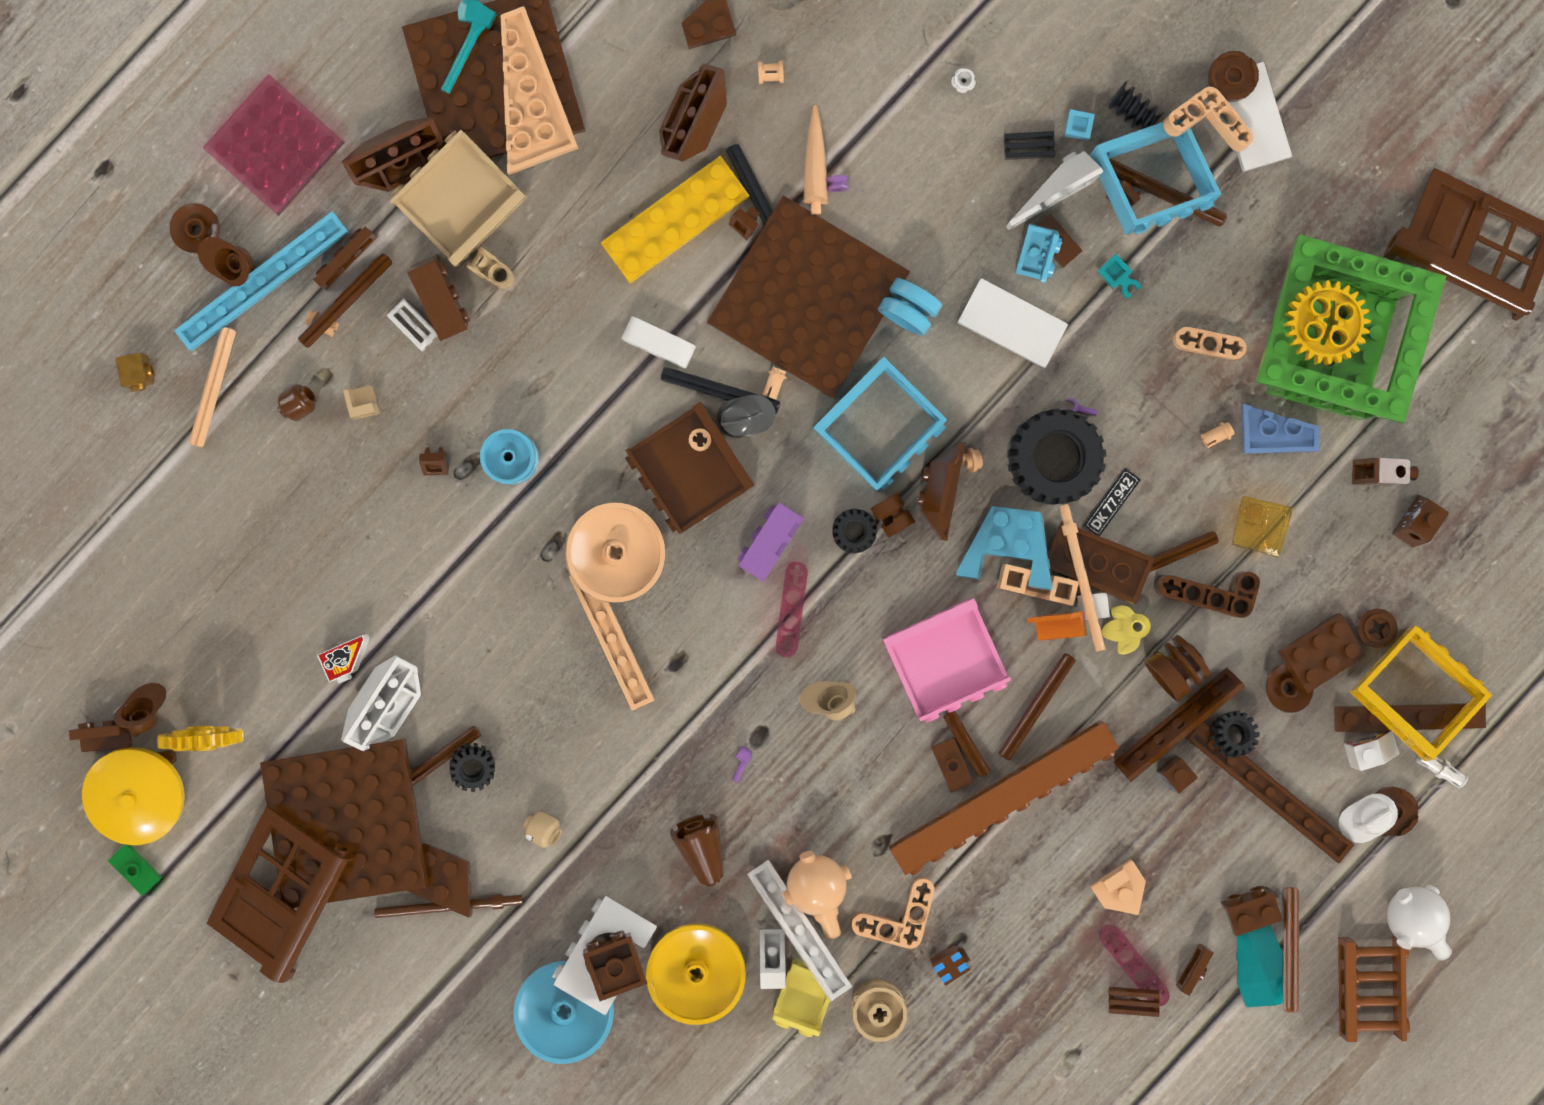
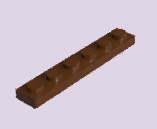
M1226 667L1113 763L1132 782L1245 687L1243 682Z
M1467 703L1389 706L1415 730L1444 729ZM1486 703L1462 729L1486 728ZM1334 706L1336 732L1391 731L1365 706Z

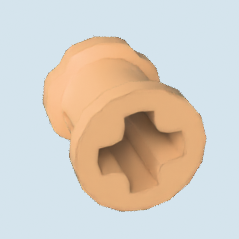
M779 60L778 63L768 64L758 61L759 84H763L766 81L784 83L783 60Z

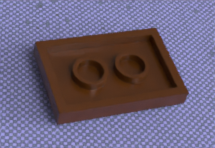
M1341 613L1333 615L1278 651L1303 694L1310 693L1366 656Z

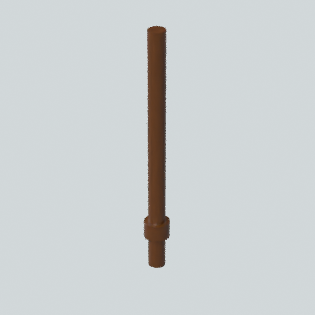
M495 894L490 898L470 899L471 909L492 907L493 910L504 909V906L523 905V895L503 896V894ZM436 903L375 908L374 915L375 918L448 912L452 910Z

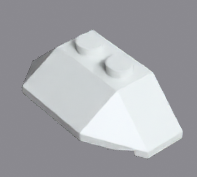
M395 655L374 668L348 708L341 738L342 742L365 751L369 749L370 744L381 743L395 736L421 696L416 665Z

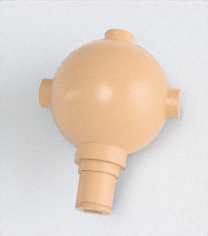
M806 851L799 856L800 860L792 867L788 875L787 890L782 892L783 899L787 906L794 904L803 913L813 915L815 920L821 925L826 939L837 938L841 934L837 921L839 913L837 907L845 897L846 881L851 879L850 871L847 865L840 867L839 864L829 857L814 855L813 851Z

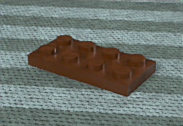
M1061 521L1047 554L1050 571L1078 581L1067 536L1063 535L1061 527L1064 524ZM1078 528L1076 535L1089 586L1136 605L1155 558Z

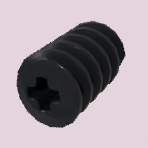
M1126 80L1110 99L1108 108L1111 110L1118 106L1116 115L1119 116L1125 112L1126 115L1123 121L1127 122L1133 119L1131 126L1133 129L1139 125L1141 126L1140 130L1153 126L1164 112L1156 115L1158 109L1156 105L1148 109L1150 100L1147 99L1141 103L1143 94L1140 92L1133 96L1135 87L1132 86L1126 90Z

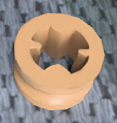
M695 429L689 436V443L694 450L705 451L711 445V436L705 429ZM698 433H703V437L707 438V443H703V447H698L697 442H693L694 436L698 437L696 435Z

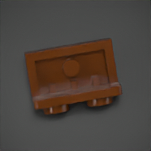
M114 720L102 721L103 725L94 726V722L79 723L78 728L69 730L70 740L80 739L82 752L120 749L132 746L130 732L126 728L116 725Z
M1256 886L1251 888L1248 893L1242 895L1232 894L1226 898L1227 900L1221 901L1235 936L1283 921L1275 894L1267 886Z

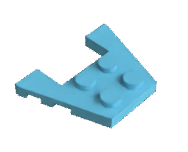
M992 506L959 566L956 575L958 577L980 580L984 555L1033 561L1028 586L1053 590L1042 514L1035 511Z

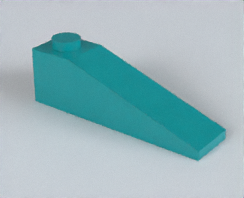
M1271 925L1237 936V985L1245 1007L1277 1006L1282 1004L1283 952Z

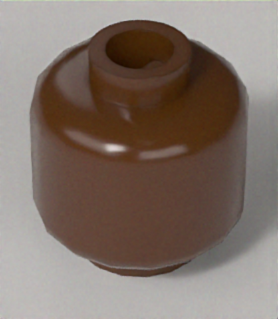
M295 384L279 395L278 411L284 418L299 421L314 411L315 394L309 387Z

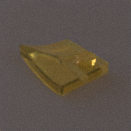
M1243 496L1231 545L1278 558L1287 534L1293 507Z

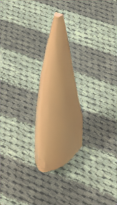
M814 105L806 145L804 205H811V215L816 214L819 216L821 215V204H828V184L822 127L818 107Z

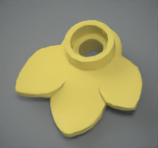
M1114 606L1111 608L1114 619L1103 627L1101 633L1106 639L1118 642V654H1129L1139 647L1141 638L1149 633L1151 623L1145 615L1135 614L1128 606ZM1140 622L1143 626L1142 630H1135L1133 624Z

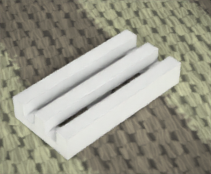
M405 298L387 314L388 318L422 352L428 344L430 345L433 342L432 340L435 337H438L434 328ZM404 306L431 332L429 336L402 310ZM397 312L424 339L422 343L394 316Z

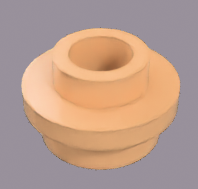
M967 448L965 454H963L962 462L969 472L973 473L977 469L982 468L983 459L979 449Z

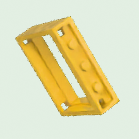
M1413 626L1408 628L1351 689L1350 693L1422 760L1430 761L1440 754L1489 700L1492 694L1483 686L1484 682L1475 679L1468 673L1469 670L1464 664L1451 658L1449 651L1444 646L1436 644L1430 638L1431 636L1427 631L1424 632L1419 627ZM1409 641L1472 697L1431 744L1368 687Z

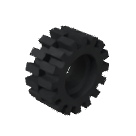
M849 509L842 512L835 519L832 535L835 543L843 551L848 553L864 552L876 540V522L866 511ZM857 521L863 525L864 535L860 540L852 541L846 537L845 528L848 523Z
M1237 710L1217 717V720L1212 722L1214 727L1210 728L1209 732L1214 733V735L1210 736V741L1215 740L1216 743L1212 746L1214 749L1220 748L1219 754H1225L1227 758H1237L1255 749L1254 746L1258 745L1259 740L1255 738L1260 737V732H1255L1254 730L1258 728V725H1252L1251 722L1254 719L1252 717L1246 718L1247 713H1240ZM1230 725L1236 726L1241 733V741L1238 744L1233 743L1228 736V727Z
M467 743L465 748L462 749L460 746L457 748V753L453 752L452 759H450V774L452 782L455 781V786L458 788L462 786L463 791L471 788V792H475V788L479 787V790L484 789V784L488 786L490 779L493 780L494 757H492L490 750L486 751L485 746L482 745L480 748L478 743H473V746L470 747L469 743ZM471 759L479 761L482 765L481 771L476 775L466 774L462 769L466 761Z

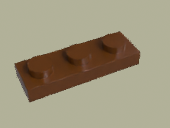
M366 226L363 229H357L351 235V241L345 247L342 246L333 254L334 259L328 265L324 264L317 270V276L313 280L320 287L327 290L378 237Z

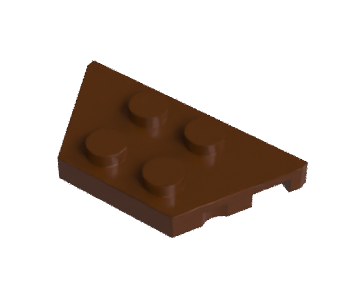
M423 843L429 886L408 890V892L465 917H472L473 909H471L470 904L472 890L469 881L471 874L470 862L428 843Z

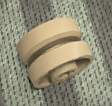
M871 979L862 983L855 991L851 1000L852 1018L857 1031L865 1038L874 1042H886L895 1038L904 1029L907 1021V1007L901 991L892 982L884 979ZM882 1008V1011L877 1012L876 1009Z

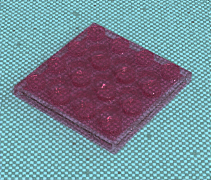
M268 74L203 146V149L279 216L345 142Z

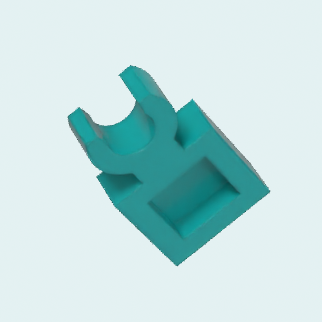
M1117 254L1112 256L1096 271L1112 289L1119 285L1121 294L1126 299L1132 297L1127 290L1128 286H1133L1137 291L1141 288L1137 280L1128 277L1133 271Z

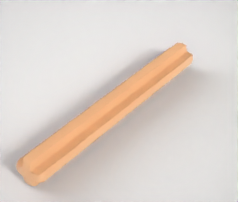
M221 328L190 436L189 444L197 447L204 446L236 334L233 329Z

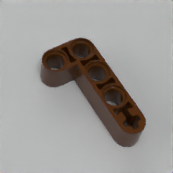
M1244 571L1238 572L1233 576L1229 591L1172 575H1161L1154 582L1155 592L1162 597L1238 618L1248 617L1252 613L1260 587L1259 577L1253 572ZM1244 576L1250 579V586L1247 589L1241 586V580ZM1163 583L1179 587L1178 591L1166 590L1163 587ZM1190 586H1193L1196 590V596L1190 600L1186 595V591ZM1214 593H1217L1220 597V602L1217 606H1213L1210 602V598ZM1238 600H1241L1244 605L1240 613H1237L1234 609V604Z

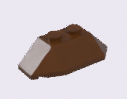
M703 63L697 72L693 73L680 85L659 130L662 147L661 154L663 156L683 162L707 149L727 106L725 72L722 68Z
M432 117L409 120L363 142L342 160V164L354 185H362L389 192L401 184L409 182L411 180L410 174L417 167L423 168L429 162L427 160L428 156L435 149L438 148L440 150L444 139Z
M959 442L931 461L929 467L925 466L923 470L922 481H925L926 484L924 491L919 492L917 505L921 506V513L938 538L943 541L948 540L965 442Z

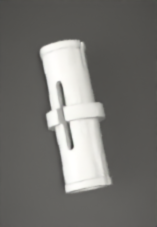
M1417 756L1416 762L1432 771L1437 778L1447 780L1458 789H1461L1467 783L1468 775L1455 769L1449 761L1438 757L1434 760L1424 761Z

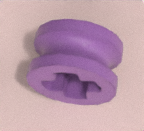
M835 175L827 177V182L829 183L827 191L842 192L849 190V185L846 184V181L849 180L848 176Z

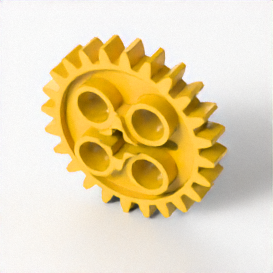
M1327 280L1323 282L1322 287L1319 282H1316L1312 286L1313 290L1309 286L1303 288L1304 294L1298 293L1295 295L1298 302L1292 301L1288 304L1293 311L1285 313L1287 317L1291 318V321L1284 323V326L1291 327V331L1286 333L1285 336H1293L1294 338L1289 345L1294 346L1298 344L1299 348L1296 354L1305 351L1304 360H1309L1314 356V364H1319L1322 359L1325 365L1331 364L1332 358L1336 364L1342 362V357L1346 360L1350 359V351L1353 353L1360 351L1356 344L1366 343V340L1361 335L1370 333L1368 329L1363 328L1365 324L1371 322V320L1364 319L1363 315L1369 312V309L1362 310L1360 307L1364 304L1365 300L1357 302L1356 297L1359 292L1349 294L1350 286L1347 285L1340 289L1339 281L1334 283L1332 287L1330 281ZM1315 301L1319 302L1322 306L1321 314L1317 313L1313 308ZM1331 301L1334 302V305H1333V308H1332V309H1331V303H1330ZM1340 307L1344 308L1347 312L1346 320L1342 319L1338 314ZM1326 318L1327 322L1331 324V326L1328 328L1327 323L1323 322V320ZM1308 326L1313 327L1316 331L1314 339L1310 338L1307 334ZM1334 332L1338 333L1341 337L1339 345L1333 342L1332 335ZM1322 338H1323L1324 345H1321V343H1320Z
M189 726L186 729L173 730L171 733L158 735V748L194 752L214 750L216 747H226L244 741L243 729L229 728V726Z

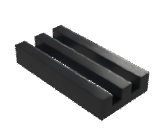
M1054 131L1005 133L1003 135L1005 160L1054 158ZM1048 138V141L1009 143V140ZM1048 147V151L1010 153V149Z

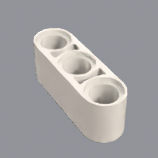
M631 316L621 337L623 341L683 369L687 368L696 348L695 345Z

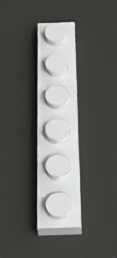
M767 860L747 874L830 1002L849 990L852 985L805 914L796 908L794 904L786 905L782 892L787 890V887L770 861Z

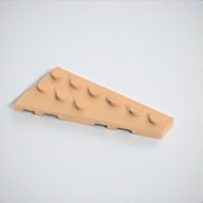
M524 6L501 15L508 175L579 149Z

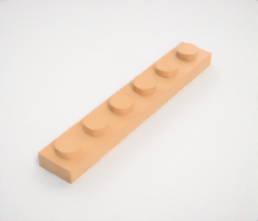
M570 575L569 578L631 710L633 711L654 701L655 698L610 603L595 599L586 594L577 586Z

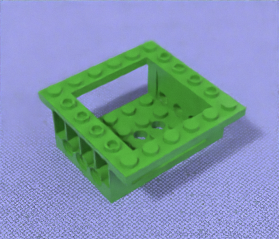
M1299 234L1296 236L1255 382L1267 385L1265 394L1353 419L1364 420L1380 417L1401 424L1405 423L1446 276ZM1327 280L1330 281L1331 287L1338 281L1340 282V289L1349 285V294L1359 292L1356 301L1365 300L1364 304L1360 307L1362 310L1369 309V312L1363 315L1364 319L1371 320L1370 323L1365 324L1363 327L1368 329L1370 333L1361 335L1366 340V343L1356 344L1360 351L1356 353L1350 351V359L1346 360L1342 357V362L1337 364L1333 360L1331 366H1326L1322 361L1319 364H1314V356L1309 360H1304L1305 351L1296 354L1299 348L1298 344L1290 346L1289 344L1294 338L1293 336H1285L1286 333L1291 331V327L1284 326V323L1291 321V318L1287 317L1285 313L1293 311L1288 304L1292 301L1298 302L1295 295L1298 293L1304 294L1303 288L1307 286L1313 290L1312 286L1316 282H1319L1322 287L1323 282ZM1413 295L1388 389L1384 391L1373 388L1396 303L1400 299ZM1315 301L1313 308L1317 313L1321 314L1322 306L1319 302ZM1333 301L1330 302V303H1331V309L1333 308V305H1334V302H1333ZM1327 318L1323 320V322L1327 323V328L1331 326L1327 322ZM1308 326L1307 334L1310 338L1314 339L1316 331L1313 327ZM1340 337V339H1339L1338 342H1334V343L1337 344V345H1339L1340 342H1341V337ZM1323 338L1321 339V342H1320L1321 345H1324Z

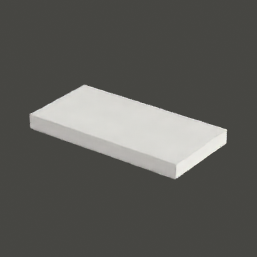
M1264 62L1256 64L1259 70V81L1254 91L1246 99L1238 102H1228L1253 133V142L1245 150L1236 151L1242 172L1292 157Z
M982 278L979 280L957 322L1044 369L1068 326L1062 320Z

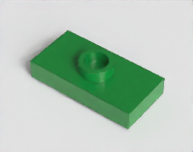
M124 844L108 860L141 896H144L163 878L131 845Z

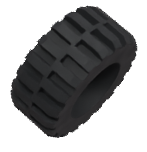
M1051 409L1040 412L1017 428L1015 435L1012 436L1010 449L1007 450V458H1009L1008 470L1013 475L1012 480L1015 485L1021 488V492L1026 496L1032 497L1034 501L1049 505L1074 502L1089 494L1093 486L1097 485L1101 480L1100 474L1104 472L1106 466L1103 463L1104 457H1107L1106 449H1103L1102 446L1104 442L1103 437L1097 434L1096 430L1098 428L1094 423L1090 424L1086 421L1087 417L1082 414L1077 415L1072 410ZM1047 435H1065L1073 441L1078 450V466L1075 472L1064 480L1055 481L1047 479L1035 467L1033 459L1034 449L1037 443Z

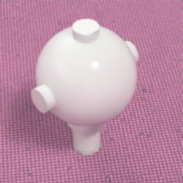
M1432 885L1400 889L1391 899L1387 908V922L1392 933L1398 938L1397 944L1408 950L1412 947H1425L1432 951L1436 959H1448L1452 954V950L1446 942V934L1450 927V912L1446 902L1439 895L1440 891Z

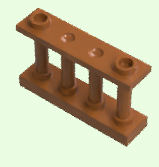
M1392 936V946L1358 947L1356 942L1349 937H1338L1339 1036L1346 1042H1357V1034L1360 1031H1393V1035L1401 1041H1407V1033L1410 1032L1406 997V959L1409 957V950L1397 944L1398 938ZM1392 956V971L1358 972L1356 969V960L1359 957ZM1393 981V996H1359L1356 991V984H1359V982ZM1360 1006H1393V1020L1359 1021L1357 1019V1009Z

